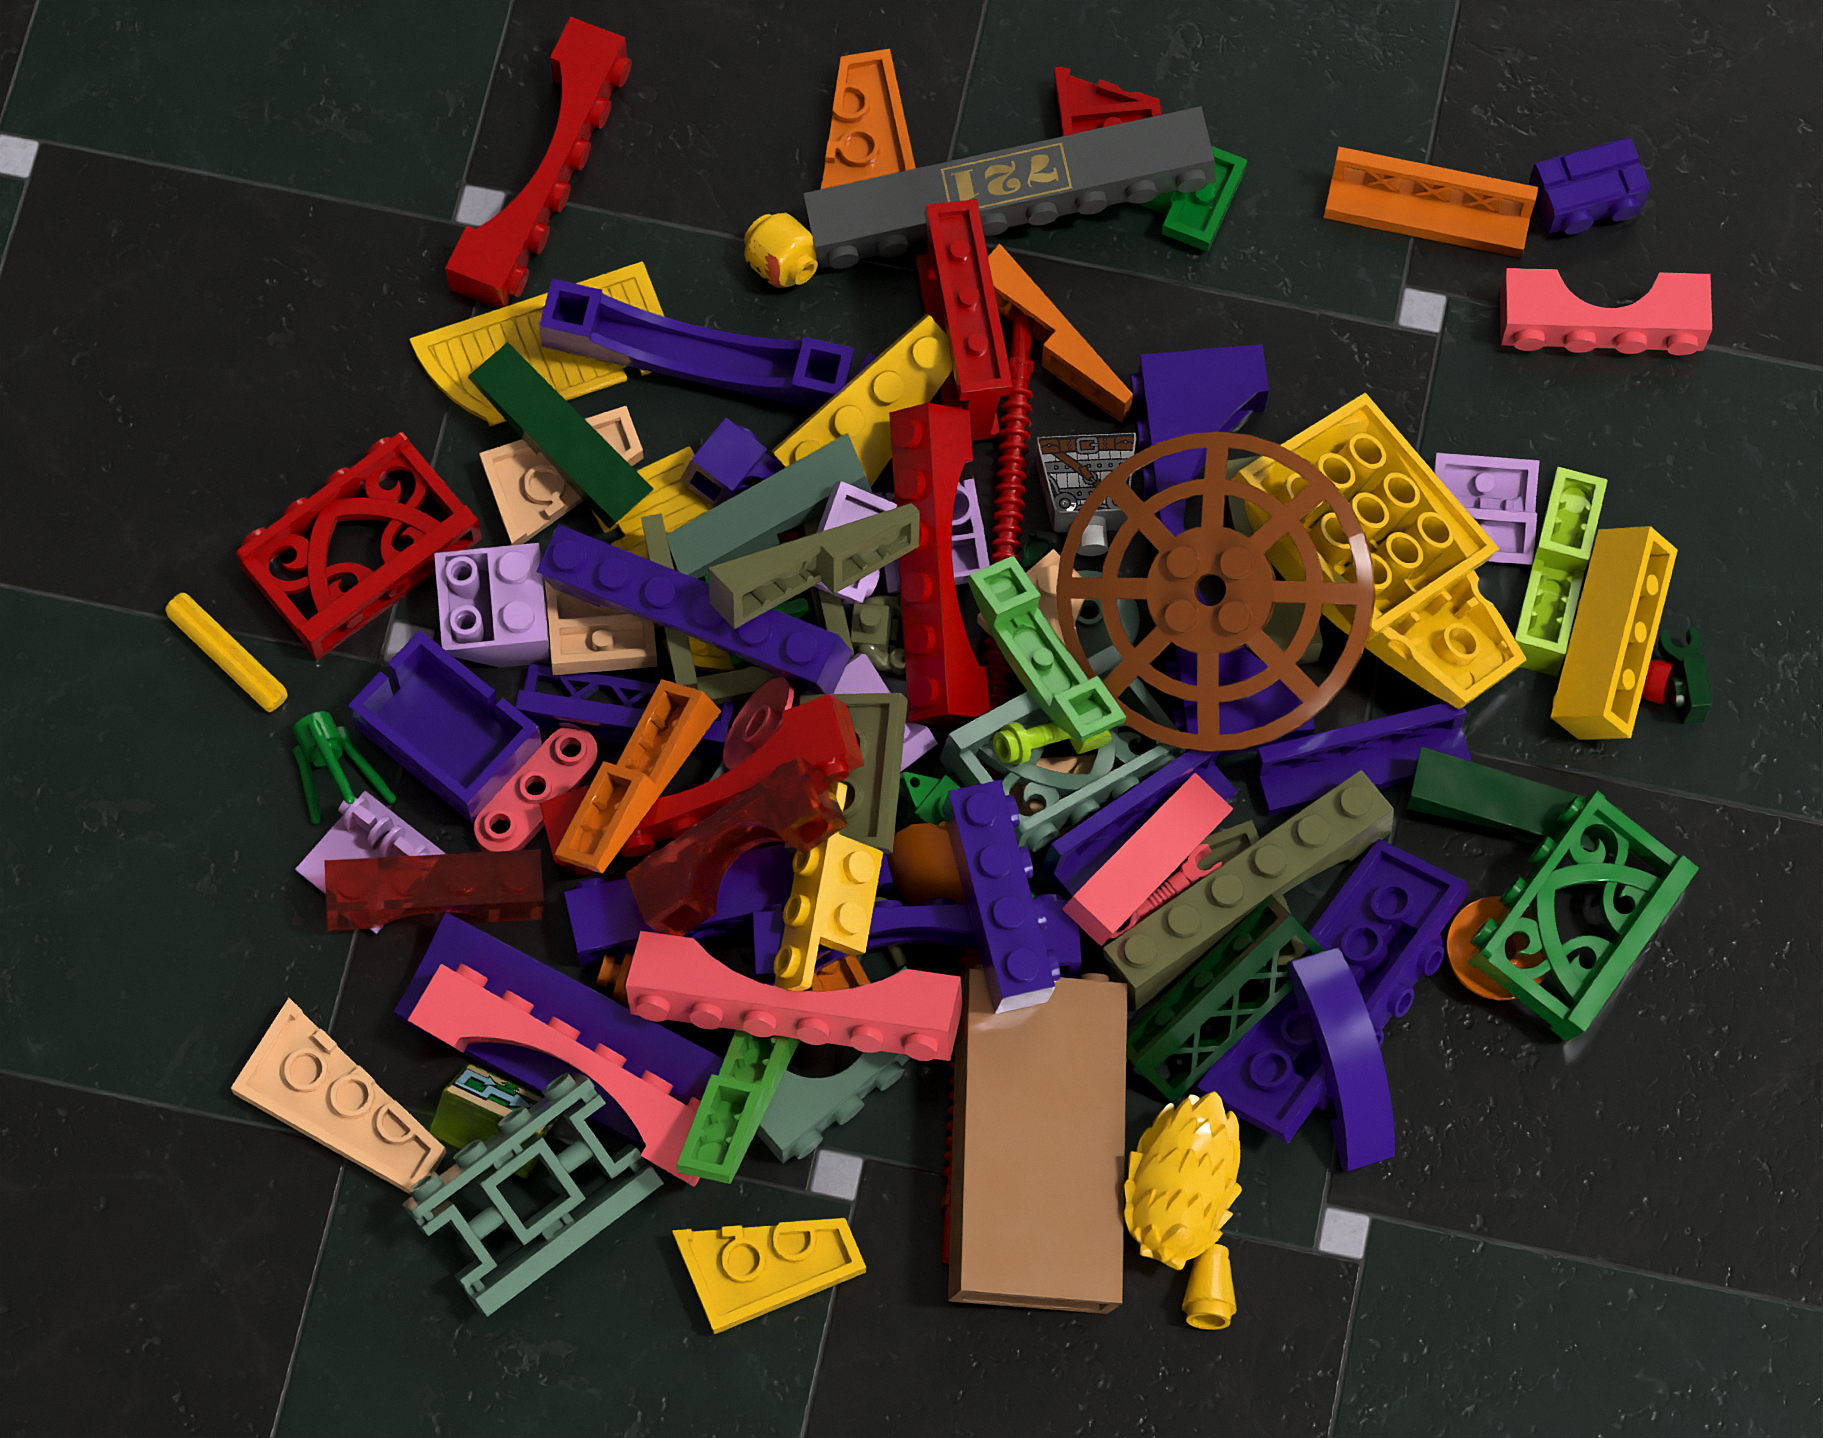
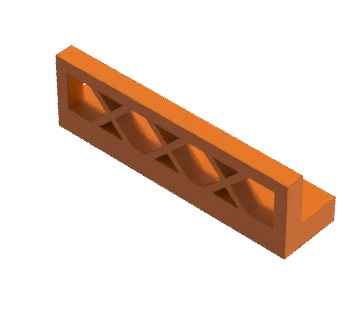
M1338 147L1324 218L1522 258L1538 187Z

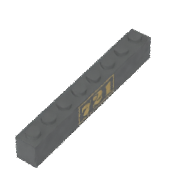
M1202 106L803 194L820 268L830 266L842 269L855 265L861 259L879 255L884 258L898 257L905 254L909 249L928 245L929 237L924 216L927 204L977 199L984 236H994L1003 233L1008 227L1021 224L1044 225L1053 222L1058 216L1076 212L1095 214L1104 210L1108 205L1127 201L1134 204L1145 203L1161 193L1177 190L1183 193L1201 190L1209 183L1216 182L1215 160Z

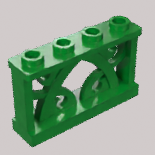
M1598 790L1583 800L1575 796L1557 818V821L1563 825L1554 839H1551L1549 836L1545 837L1530 855L1528 861L1534 867L1524 880L1518 876L1502 894L1499 902L1505 906L1496 920L1489 917L1477 929L1470 940V943L1476 948L1467 959V962L1474 968L1478 967L1552 1025L1550 1029L1566 1042L1586 1031L1699 869L1698 866L1684 855L1680 857L1675 855L1605 799L1606 796ZM1591 826L1601 827L1611 835L1615 848L1612 864L1603 863L1606 850L1599 838L1596 840L1594 852H1588L1581 846V836L1586 828ZM1628 849L1659 873L1657 877L1639 869L1624 866ZM1567 853L1573 865L1554 870ZM1603 884L1600 894V910L1607 927L1615 935L1612 941L1609 942L1596 936H1580L1561 945L1555 920V891L1574 885ZM1616 886L1623 887L1617 899L1625 897L1632 904L1629 914H1621L1614 908L1613 897ZM1531 901L1533 920L1521 917ZM1512 933L1522 934L1526 938L1527 945L1524 950L1516 953L1521 956H1530L1540 951L1543 962L1534 968H1517L1506 957V939ZM1584 948L1591 953L1593 965L1590 969H1585L1579 963V956L1570 963L1566 956L1576 949ZM1549 972L1554 983L1567 999V1005L1565 1006L1534 980Z

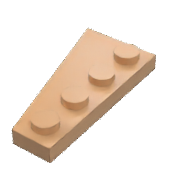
M288 998L231 1087L234 1095L410 1194L409 1190L416 1182L436 1171L446 1154L445 1147L396 1100H393L381 1089L360 1065H356L337 1046L335 1041L305 1016L303 1011L290 998Z

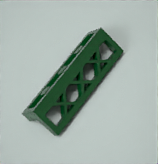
M1270 894L1127 1031V1058L1156 1088L1174 1103L1293 989L1288 966L1278 965L1279 951L1295 935L1309 948L1300 958L1324 951L1325 949ZM1264 978L1263 993L1254 1002L1238 1003L1240 988L1249 979ZM1225 1016L1224 1030L1215 1039L1199 1040L1200 1027L1210 1017ZM1186 1053L1185 1068L1169 1083L1155 1070L1171 1054Z

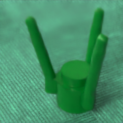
M329 712L312 713L294 725L292 732L298 745L292 749V753L299 765L311 823L316 825L321 821L311 762L316 767L327 765L344 801L347 804H353L355 801L350 785L338 762V759L343 754L342 748L388 804L395 803V795L352 742L346 727H337Z

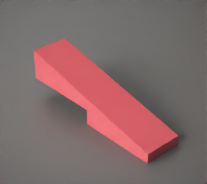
M1194 773L1090 878L1062 910L1102 946L1229 815L1233 808L1199 775Z

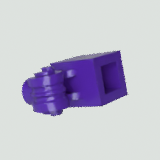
M725 418L691 459L679 482L715 508L733 498L738 491L747 490L786 467L778 458L774 460L765 453L767 448L759 443L757 437L749 429L737 426L728 418Z

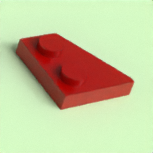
M1054 67V84L1062 136L1162 115L1160 99L1140 92H1126L1118 85L1099 79L1098 84L1071 76V69Z

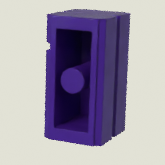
M1629 137L1534 163L1529 179L1530 186L1538 187L1535 203L1539 206L1542 221L1549 234L1564 230L1568 235L1577 234L1590 228L1594 221L1610 216L1613 221L1627 220L1638 214L1641 208L1644 207L1650 191V183L1642 164L1639 163V156L1633 141Z

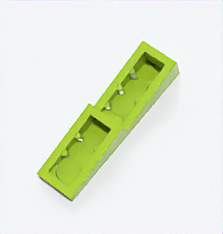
M1557 467L1514 634V641L1517 642L1527 659L1520 666L1521 668L1558 677L1566 654L1584 573L1590 558L1607 479Z

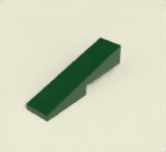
M508 342L468 376L471 382L536 455L541 452L609 529L654 490Z
M1421 746L1416 760L1407 809L1509 831L1508 839L1539 845L1547 836L1554 839L1563 825L1557 821V818L1567 804L1575 796L1582 800L1586 797ZM1614 806L1622 812L1623 808ZM1591 826L1586 828L1581 836V846L1588 852H1594L1596 840L1599 838L1606 850L1604 860L1612 861L1615 848L1611 835L1601 827Z

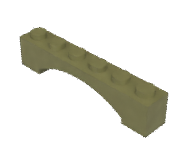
M1362 770L1358 771L1103 947L1104 971L1113 982L1127 983V1000L1135 1010H1138L1177 983L1179 977L1196 960L1238 926L1270 894L1278 898L1298 884L1345 860L1351 862L1370 849L1378 838L1382 840L1392 833L1394 808Z

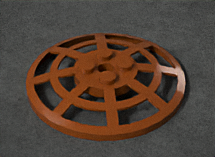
M1220 431L1186 434L1158 442L1129 457L1109 473L1085 500L1069 529L1060 556L1056 586L1058 620L1066 650L1072 655L1089 680L1098 675L1092 669L1080 645L1072 615L1071 599H1101L1102 613L1107 631L1116 650L1124 659L1103 681V684L1126 715L1124 724L1151 739L1178 748L1209 752L1243 750L1272 742L1300 728L1325 709L1346 685L1362 657L1372 627L1376 596L1374 565L1365 532L1352 506L1335 484L1308 460L1279 444L1251 435ZM1207 448L1204 479L1173 485L1153 495L1145 502L1124 481L1138 469L1161 457L1188 449ZM1229 448L1247 450L1271 458L1298 473L1309 485L1284 505L1277 498L1258 487L1236 480H1227ZM1203 495L1201 527H1195L1174 536L1155 515L1158 511L1176 501ZM1225 495L1249 501L1267 511L1272 517L1249 538L1240 532L1223 527ZM1109 496L1128 519L1122 524L1109 547L1103 565L1102 577H1072L1074 559L1082 535L1097 508ZM1324 500L1336 514L1348 538L1355 564L1356 583L1323 582V571L1317 549L1308 531L1300 521ZM1140 530L1159 551L1151 565L1148 578H1118V571L1124 552L1133 536ZM1287 532L1292 537L1301 555L1306 582L1276 581L1273 567L1265 554ZM1209 575L1219 576L1226 587L1223 600L1214 606L1204 605L1197 595L1200 581ZM1117 599L1147 600L1150 614L1157 625L1136 647L1132 645L1122 626ZM1275 603H1305V610L1299 629L1290 645L1283 651L1263 631L1272 616ZM1322 605H1355L1353 625L1344 651L1330 675L1318 687L1296 663L1304 655L1315 635L1322 613ZM1171 642L1185 650L1197 653V685H1190L1172 679L1156 670L1150 663ZM1247 645L1268 666L1262 672L1244 681L1219 686V655L1234 652ZM1140 676L1144 681L1166 694L1188 701H1196L1198 734L1180 732L1156 724L1128 708L1118 697ZM1279 679L1303 702L1290 713L1264 726L1235 734H1220L1219 702H1231L1252 696L1272 686Z

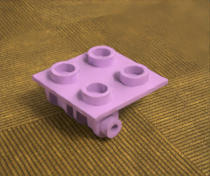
M364 791L358 799L355 797L353 804H347L345 801L341 803L338 811L343 816L295 870L377 934L441 862L446 853L368 792Z

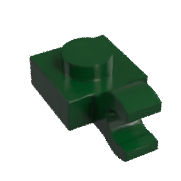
M1689 627L1686 633L1688 646L1679 648L1672 644L1669 629L1662 630L1658 639L1659 653L1667 662L1674 664L1677 670L1675 675L1669 679L1671 704L1674 708L1680 707L1683 724L1704 722L1713 703L1704 655L1700 656L1699 654L1700 633L1696 627Z

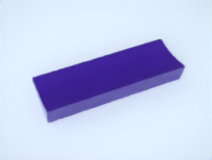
M445 912L412 981L394 1010L397 1019L457 1050L411 1023L408 1019L439 966L443 964L456 971L459 964L462 963L488 978L484 989L502 998L507 989L533 1004L534 1007L529 1015L548 1025L552 1016L580 1031L581 1033L576 1042L594 1052L597 1045L601 1043L627 1059L622 1068L631 1074L641 1078L644 1071L647 1070L674 1086L669 1095L685 1105H688L692 1097L700 1101L702 1100L711 1074L719 1075L724 1059L653 1021L646 1020L638 1015H632L629 1008ZM498 1043L468 1044L463 1053L543 1097L545 1096L542 1090L554 1079L565 1073H569L571 1077L577 1073L589 1077L577 1068L557 1058L519 1046ZM589 1077L595 1086V1091L600 1094L606 1104L588 1116L586 1120L644 1150L646 1145L628 1114L601 1085ZM580 1100L576 1101L574 1104H572L570 1107H568L567 1110H568L569 1108H571L573 1105H575L577 1102H579Z

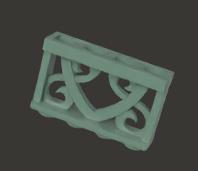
M1114 644L1088 658L1092 669L1102 682L1124 660ZM1138 677L1119 696L1128 708L1156 724L1179 731ZM1027 691L949 733L939 760L951 776L956 773L965 787L994 781L979 762L981 759L993 769L1006 776L1002 781L1005 796L1009 795L1010 790L1017 782L1025 785L1026 787L1022 794L1023 806L1025 807L1029 799L1035 798L1044 804L1045 809L1032 816L1019 814L1020 825L1014 827L1018 846H1027L1028 849L1031 848L1035 852L1049 845L1062 829L1071 824L1074 827L1078 826L1099 812L1102 807L1115 801L1183 755L1186 748H1178L1152 739L1154 741L1153 749L1142 755H1135L1130 752L1128 745L1131 743L1141 744L1142 738L1132 732H1121L1118 734V727L1128 726L1122 723L1109 729L1112 740L1096 750L1095 760L1089 774L1062 773L1037 766L1036 764L1043 753L1044 746L1033 749L1030 760L1027 763L1021 765L1003 763L997 757L993 746L994 735L1000 732L1003 725L1018 722L1025 729H1029L1053 721ZM1115 761L1121 767L1111 772L1113 763ZM1059 795H1060V796H1067V797H1065V798H1063V799L1060 800Z

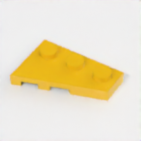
M845 1218L781 1222L776 1226L742 1228V1225L725 1226L720 1230L693 1232L692 1229L672 1230L674 1240L714 1335L866 1273L865 1263Z

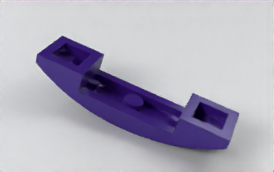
M1335 947L1287 962L1300 1014H1310L1337 1114V1117L1329 1119L1343 1172L1394 1157V1119L1386 1071L1369 1012L1347 961L1339 947Z

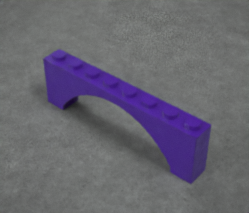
M1263 344L1140 354L1138 373L1130 374V391L1133 394L1132 404H1141L1143 420H1138L1135 423L1138 451H1143L1158 442L1186 434L1217 431L1230 433L1232 429L1251 413L1265 412L1269 386ZM1207 448L1188 449L1167 455L1148 464L1149 467L1142 468L1141 481L1144 499H1149L1173 485L1196 480L1206 462ZM1188 498L1176 501L1155 514L1174 536L1184 532V513ZM1197 588V595L1199 600L1204 605L1208 606L1201 592ZM1171 642L1173 660L1165 661V675L1190 685H1197V653L1185 650ZM1244 647L1234 652L1219 655V686L1244 681L1262 672L1268 666ZM1280 679L1272 686L1252 696L1231 702H1219L1220 734H1235L1264 726L1290 713L1303 702ZM1178 698L1179 709L1171 710V721L1180 732L1198 734L1197 702ZM1313 718L1300 728L1272 742L1243 750L1221 751L1219 755L1258 752L1260 747L1313 735L1315 730Z

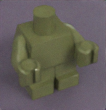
M901 593L897 597L889 595L873 596L863 600L862 604L858 603L849 606L846 609V621L854 656L857 653L866 654L878 672L904 674L906 672L905 653L902 648L896 649L898 619H893L895 614L902 618Z

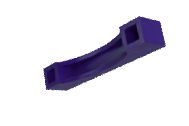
M553 278L539 325L542 347L818 410L849 383L853 363L854 348L804 336L803 340L772 339L705 328L639 309L603 294L601 289Z
M559 524L536 571L553 589L598 607L600 605L668 627L737 656L778 677L785 678L793 685L816 694H834L852 654L851 649L838 634L774 609H770L734 629L710 604L709 583Z
M1055 894L1036 896L1040 897L1046 914L1047 928L1041 930L1046 950L1053 949L1055 951L1060 968V977L1077 978L1082 962L1079 925L1062 910L1068 901H1064L1062 896ZM949 898L931 899L926 901L924 906H903L902 902L896 900L874 902L866 950L897 944L935 943L979 951L967 904H956L955 900ZM773 904L764 907L763 911L753 912L754 980L759 983L774 986L776 975L773 966L775 957L782 945L785 928L783 911L786 904ZM819 944L814 974L822 968L850 955Z

